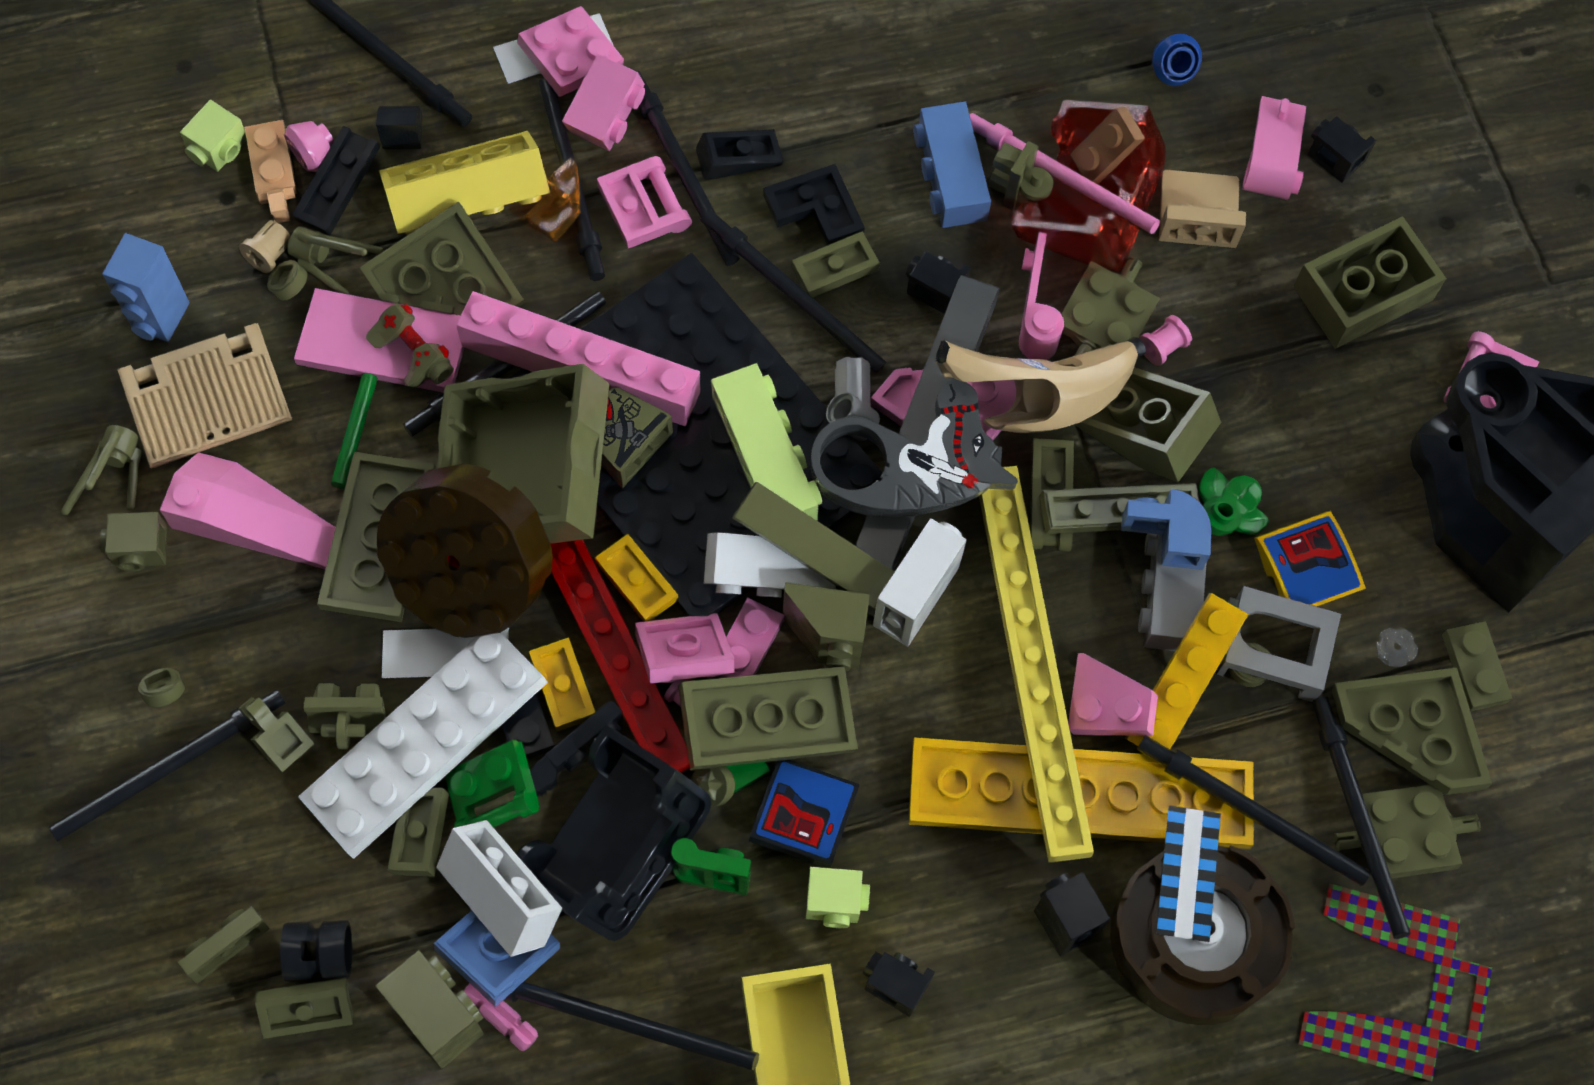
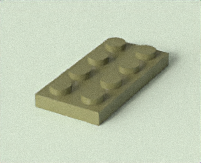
M354 452L317 602L320 610L402 622L405 605L395 598L388 577L377 557V529L380 518L388 504L428 470L436 469L435 464Z
M845 666L681 682L678 685L690 770L852 753L858 749Z

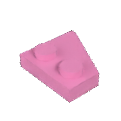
M1078 653L1068 721L1070 732L1073 735L1153 736L1158 695L1148 687L1084 653Z

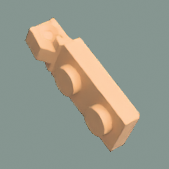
M283 120L246 126L244 128L258 200L260 204L269 203L270 212L275 223L290 221L287 200L296 198L297 188L290 149L284 138L285 124Z

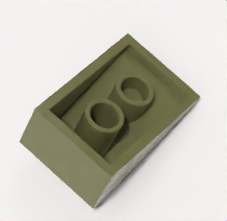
M1134 367L1130 378L1113 401L1099 413L1074 425L1142 469L1179 482L1219 427L1221 420L1210 392Z

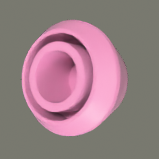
M313 121L288 125L284 134V138L292 153L308 172L318 171L331 148L330 146L334 143V139L323 123L317 126Z

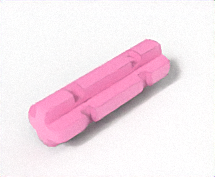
M470 983L464 989V992L476 1007L479 1008L481 1015L504 1036L509 1035L510 1042L520 1051L527 1050L538 1037L537 1030L527 1021L522 1023L520 1021L521 1016L504 1000L495 1007Z

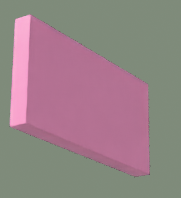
M315 288L294 360L296 365L359 377L363 373H371L377 376L380 381L406 385L404 379L410 369L413 352L400 337L382 348H375L366 339L367 333L379 321L381 314L388 307L396 303ZM410 306L415 317L411 326L426 343L444 345L449 351L448 359L454 368L451 376L444 382L435 384L427 378L417 388L444 393L445 385L455 384L464 352L456 326L460 315Z

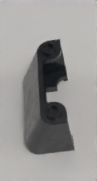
M606 725L599 736L592 742L589 750V764L599 774L551 844L539 839L533 840L523 845L516 855L559 903L562 911L608 940L616 941L630 932L676 864L672 858L673 844L682 838L692 840L710 812L711 797L705 790L679 771Z

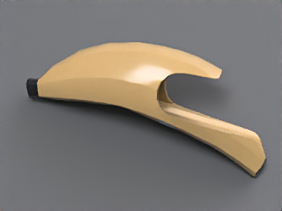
M1132 337L1125 342L1050 362L1045 359H1022L986 355L943 340L937 351L936 362L945 379L954 378L962 382L1014 380L1016 398L1013 406L1008 412L986 418L984 422L987 426L996 430L1029 433L1057 430L1080 423L1099 413L1118 396L1133 372L1137 357L1144 355L1146 348L1139 338Z

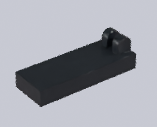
M343 126L292 214L296 221L330 236L380 149L378 142L371 138L368 140L353 133L350 128Z

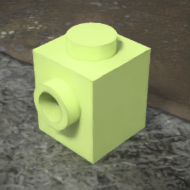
M211 99L180 131L186 146L185 153L196 164L200 166L207 164L217 172L226 163L236 158L240 147L247 141L241 119Z
M810 867L806 919L824 920L823 925L830 928H848L850 923H858L860 910L868 911L870 885L862 884L863 871Z

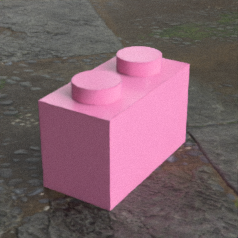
M597 53L562 120L563 124L570 133L610 152L614 142L619 143L627 129L626 119L632 108L637 109L645 94V88L643 87L645 84L638 72Z

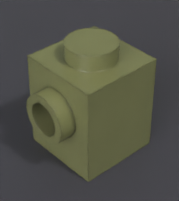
M159 512L107 514V528H102L100 533L102 553H106L115 567L124 571H140L144 569V566L166 565L168 527Z

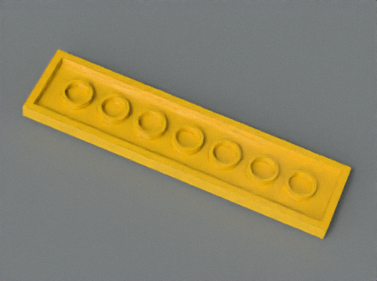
M914 737L909 825L1043 834L1026 745ZM1074 749L1091 838L1165 843L1169 806L1221 813L1219 846L1230 847L1231 845L1237 848L1251 849L1254 845V821L1183 777L1178 780L1164 771L1165 766L1147 755ZM1191 757V763L1254 800L1253 762Z

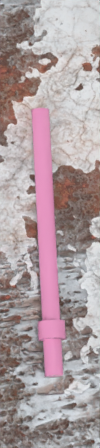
M974 113L970 114L973 131L985 137L987 144L1000 150L1003 143L1006 142L1020 150L1024 149L1026 143L1014 137L1012 130L999 123L993 125ZM1039 150L1037 151L1035 167L1045 169L1055 179L1150 234L1157 230L1160 224V220Z

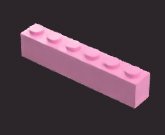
M472 291L456 325L461 346L532 372L585 364L610 383L609 391L614 387H619L667 412L672 416V422L683 426L687 425L701 392L700 371Z

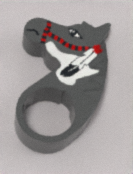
M959 380L947 381L941 386L935 404L937 418L933 421L924 442H914L866 418L844 417L831 422L821 430L814 441L811 453V474L820 493L829 501L845 509L873 517H911L949 509L980 496L988 489L1013 490L1018 480L1001 466L1002 447L996 446L982 428L978 395L975 389L967 382ZM857 435L869 439L880 449L884 457L885 469L880 476L883 480L881 482L876 481L872 485L859 490H848L838 487L825 476L821 468L820 458L824 449L832 441L842 436Z

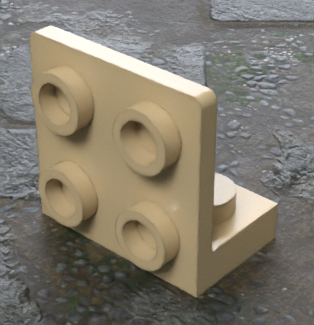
M1164 170L1161 176L1159 241L1236 248L1246 226V212L1239 211V178L1229 175Z

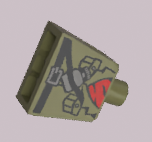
M614 387L609 391L601 466L622 488L673 433L672 416L619 387Z

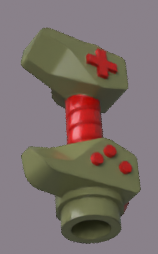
M394 304L388 307L381 314L379 321L369 330L366 339L375 348H382L399 337L413 352L410 369L404 379L407 386L419 387L427 378L435 384H440L447 380L454 370L448 359L449 351L444 345L440 346L439 344L423 341L421 336L411 326L415 317L409 305Z

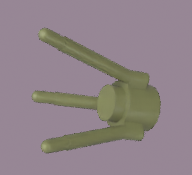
M302 226L294 230L288 243L289 255L298 258L297 263L332 290L348 295V290L317 268L314 263H322L326 259L330 248L365 256L367 252L380 254L384 251L379 246L329 236Z
M118 425L107 427L94 456L61 510L63 515L70 513L84 489L91 490L94 487L106 464L121 468L124 467L125 462L130 463L127 509L133 510L135 508L139 462L143 455V451L136 448L139 437L135 432Z

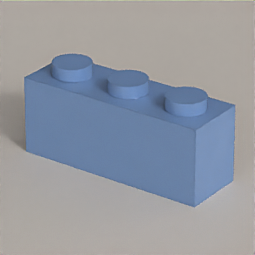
M966 101L921 108L919 124L913 126L916 147H923L925 157L921 159L924 180H931L933 191H930L929 194L932 213L939 214L942 228L987 221L991 199Z
M125 233L102 275L111 289V294L116 298L121 307V312L127 318L131 330L146 340H153L155 337L169 342L190 302L163 246Z

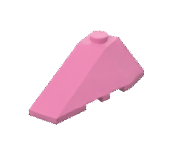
M199 452L174 473L160 508L161 513L172 529L326 569L336 528L237 462Z

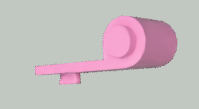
M1265 96L1261 97L1253 148L1245 171L1242 190L1288 200L1291 193L1298 194L1304 172L1297 169L1306 106L1291 103L1286 98L1278 100Z
M1042 232L1038 234L1034 251H1029V248H1025L1022 270L1030 271L1019 336V348L1028 359L1047 360L1056 353L1064 328V319L1061 313L1054 307L1035 303L1047 233Z

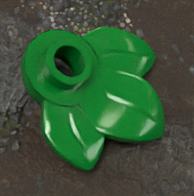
M1215 467L1208 469L1199 482L1198 492L1204 502L1203 507L1210 519L1211 534L1223 536L1236 530L1247 535H1254L1260 533L1268 525V517L1256 508L1262 496L1261 486L1256 479L1242 475L1236 476L1229 481Z

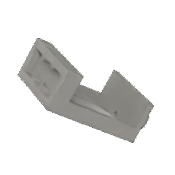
M1243 586L1237 598L1230 597L1228 603L1249 615L1265 614L1314 628L1306 664L1257 651L1249 647L1243 641L1239 630L1219 665L1217 675L1223 676L1227 669L1230 668L1299 688L1298 698L1310 702L1317 699L1325 688L1341 614Z

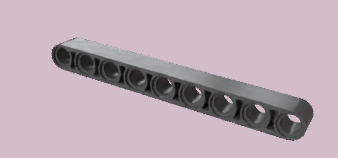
M963 275L960 276L899 432L900 435L918 443L925 441L933 421L937 418L935 404L941 386L947 381L956 380L954 378L945 379L936 362L940 343L945 340L978 352L998 299L999 287ZM867 515L856 547L895 571L915 516L891 518ZM868 607L867 614L874 616L876 609Z

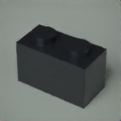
M1083 872L1073 878L1068 873H1064L1045 885L1046 890L1039 895L1041 900L1034 910L1059 956L1097 937L1110 920L1109 915Z

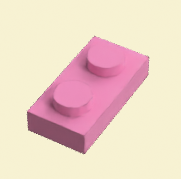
M747 597L726 637L734 657V673L722 674L717 677L729 678L756 675L784 622L785 615Z

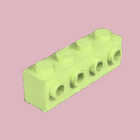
M755 363L711 379L712 397L750 488L755 482H759L810 517L818 520V505L822 504V497L814 480L807 481L803 469L807 468L803 451L799 445L792 446L788 436L792 432L786 412L784 410L777 411L773 401L777 395L770 376H762L758 364Z

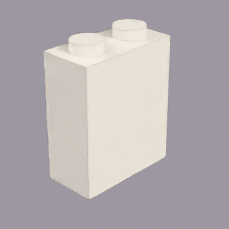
M930 518L877 599L873 626L907 647L959 569L967 539L962 537L961 532L956 527L946 522L938 523Z

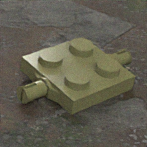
M1128 257L1120 274L1113 273L1093 261L1089 263L1061 313L1064 319L1062 334L1070 337L1079 346L1074 356L1108 345L1125 342L1132 337L1139 338L1160 300L1159 297L1142 289L1133 282L1143 266L1139 259L1132 271H1130L1136 258Z
M1431 785L1362 794L1391 878L1459 869L1463 863L1456 842L1457 834L1480 832L1481 825L1480 821L1477 822L1479 819L1477 814L1452 817L1446 807L1443 793ZM1357 831L1334 833L1333 840L1337 851L1362 848Z

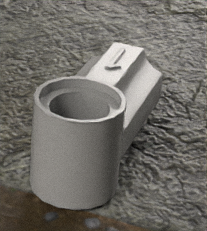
M845 357L836 361L835 397L830 401L826 411L829 423L844 417H862L879 424V413L871 407L870 363L862 357ZM849 435L856 441L861 442L867 440V438L861 436Z

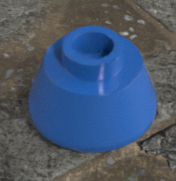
M1174 34L1162 39L1157 43L1152 53L1153 69L1160 81L1171 86H1179L1189 82L1197 74L1202 62V52L1198 42L1186 34Z

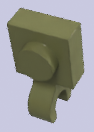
M251 697L239 707V710L248 721L260 730L250 740L277 772L286 770L314 745L313 741L287 711H282L275 717L259 697L256 699Z

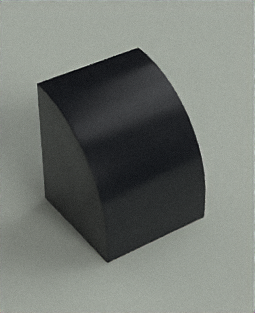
M379 106L376 127L383 149H421L423 115L420 106Z

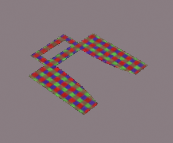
M1329 883L1323 913L1325 917L1385 947L1437 964L1425 1027L1405 1021L1357 1013L1304 1012L1298 1045L1428 1081H1433L1439 1042L1478 1052L1492 967L1454 957L1460 919L1400 903L1411 934L1404 938L1394 939L1378 896ZM1456 971L1477 976L1467 1036L1446 1031Z

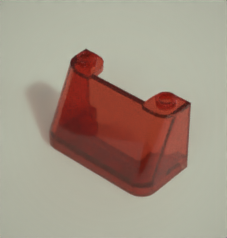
M1064 100L1058 115L1053 118L1051 125L1052 136L1056 138L1060 148L1056 161L1080 175L1082 174L1070 154L1115 108H1128L1145 139L1098 185L1146 212L1166 159L1165 143L1149 106ZM1052 177V191L1047 198L1039 200L1038 204L1024 201L1020 204L1019 208L1015 209L1012 215L1011 226L1020 240L1036 245L1039 232L1047 233L1044 249L1087 265L1093 261L1110 271L1119 272L1123 269L1140 228Z

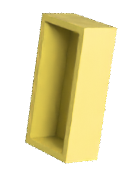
M831 964L742 977V992L751 1051L759 1053V1060L754 1070L756 1085H850Z

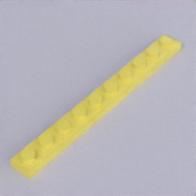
M1017 466L1003 467L1017 478L1018 482L1015 489H988L979 496L1048 863L1091 858L1094 850Z

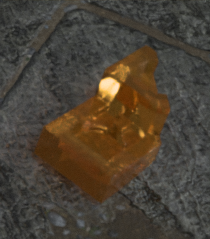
M569 158L547 179L552 190L525 215L532 227L553 242H556L567 231L581 213L578 167L572 158Z

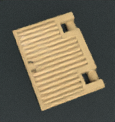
M258 323L245 326L246 332L227 339L224 333L151 358L152 364L135 370L129 365L118 370L151 469L292 421ZM249 348H252L253 351L235 358L232 355L234 353ZM158 379V384L143 389L139 388V385Z

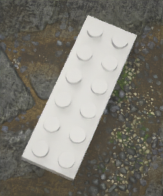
M502 633L477 636L298 797L346 853L354 859L548 682Z

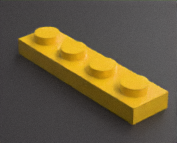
M1213 593L1208 594L1153 689L1158 695L1153 736L1148 737L1171 749L1249 614ZM1126 736L1125 739L1139 746L1144 736Z

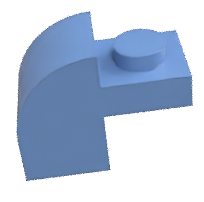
M1176 489L1170 490L1164 504L1148 497L1137 498L1134 501L1128 500L1122 514L1121 531L1162 535L1161 566L1203 570L1211 555V523L1206 510L1200 502L1191 495Z

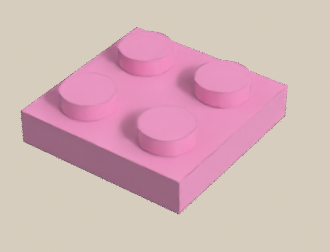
M582 6L518 33L517 44L559 97L581 86L597 53L623 65L624 58Z
M717 613L709 616H688L635 623L636 640L650 683H673L682 679L714 678L722 674L734 673V657Z

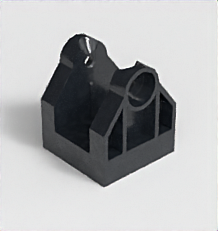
M1489 353L1478 355L1464 365L1453 381L1447 395L1446 405L1448 409L1423 424L1412 440L1410 456L1413 468L1423 480L1436 545L1509 613L1594 532V378L1527 366L1510 356ZM1482 395L1493 397L1496 407L1486 408L1482 405L1480 397ZM1453 438L1460 440L1463 444V450L1458 452L1452 450L1449 447L1448 440Z

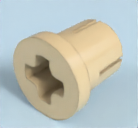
M269 220L252 239H245L239 245V250L242 256L254 268L263 273H270L276 266L275 261L288 248L291 235L282 225Z

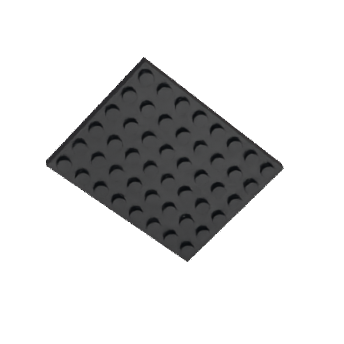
M690 253L581 328V330L700 371L701 392L687 425L683 426L672 422L673 433L624 488L601 466L597 498L598 509L620 536L624 537L626 534H629L676 591L679 597L676 604L687 617L709 616L713 613L719 614L753 589V587H742L741 594L716 593V584H704L707 534L718 532L759 536L733 519L734 514L751 488L712 397L711 379L755 363L758 364L762 376H770L777 395L773 399L777 411L784 410L791 425L792 432L788 436L792 446L799 445L803 451L807 463V468L803 469L808 482L813 481L811 453L814 441L821 430L830 424L826 417L827 408L694 254ZM521 369L509 378L520 377L532 371ZM849 435L832 441L821 455L820 465L825 476L838 487L848 490H859L872 485L876 481H881L882 471ZM821 494L822 504L818 505L817 521L830 530H833L856 513L829 501Z

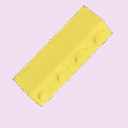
M528 131L379 170L398 234L406 232V235H409L457 202H460L468 215L481 212L483 215H490L504 210V205L518 201L521 205L532 204L541 200V195L550 193L539 148Z

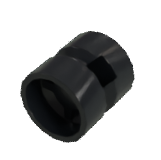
M348 920L323 921L319 928H314L311 922L285 923L282 929L280 948L281 969L284 980H311L315 973H319L324 980L348 979L352 970L353 956L350 922ZM310 941H316V960H311Z

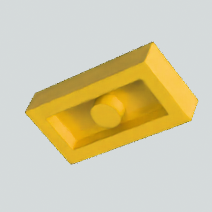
M626 534L595 557L598 567L643 622L653 620L677 602L679 597L676 591L629 534Z
M569 637L529 651L533 666L548 682L541 689L556 732L584 723L595 713V709Z

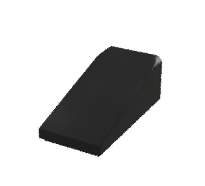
M774 129L707 132L702 134L696 146V153L704 179H717L780 166L784 162Z

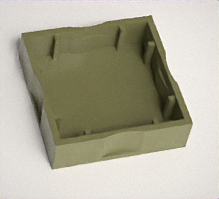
M577 364L533 371L516 378H487L445 385L438 434L439 458L437 468L458 464L475 465L490 470L488 478L497 482L508 491L514 486L517 487L536 508L550 543L592 539L594 535L610 383L585 364Z

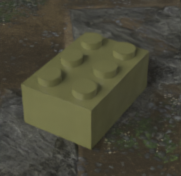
M1402 216L1304 264L1293 287L1336 349L1433 301L1447 278Z

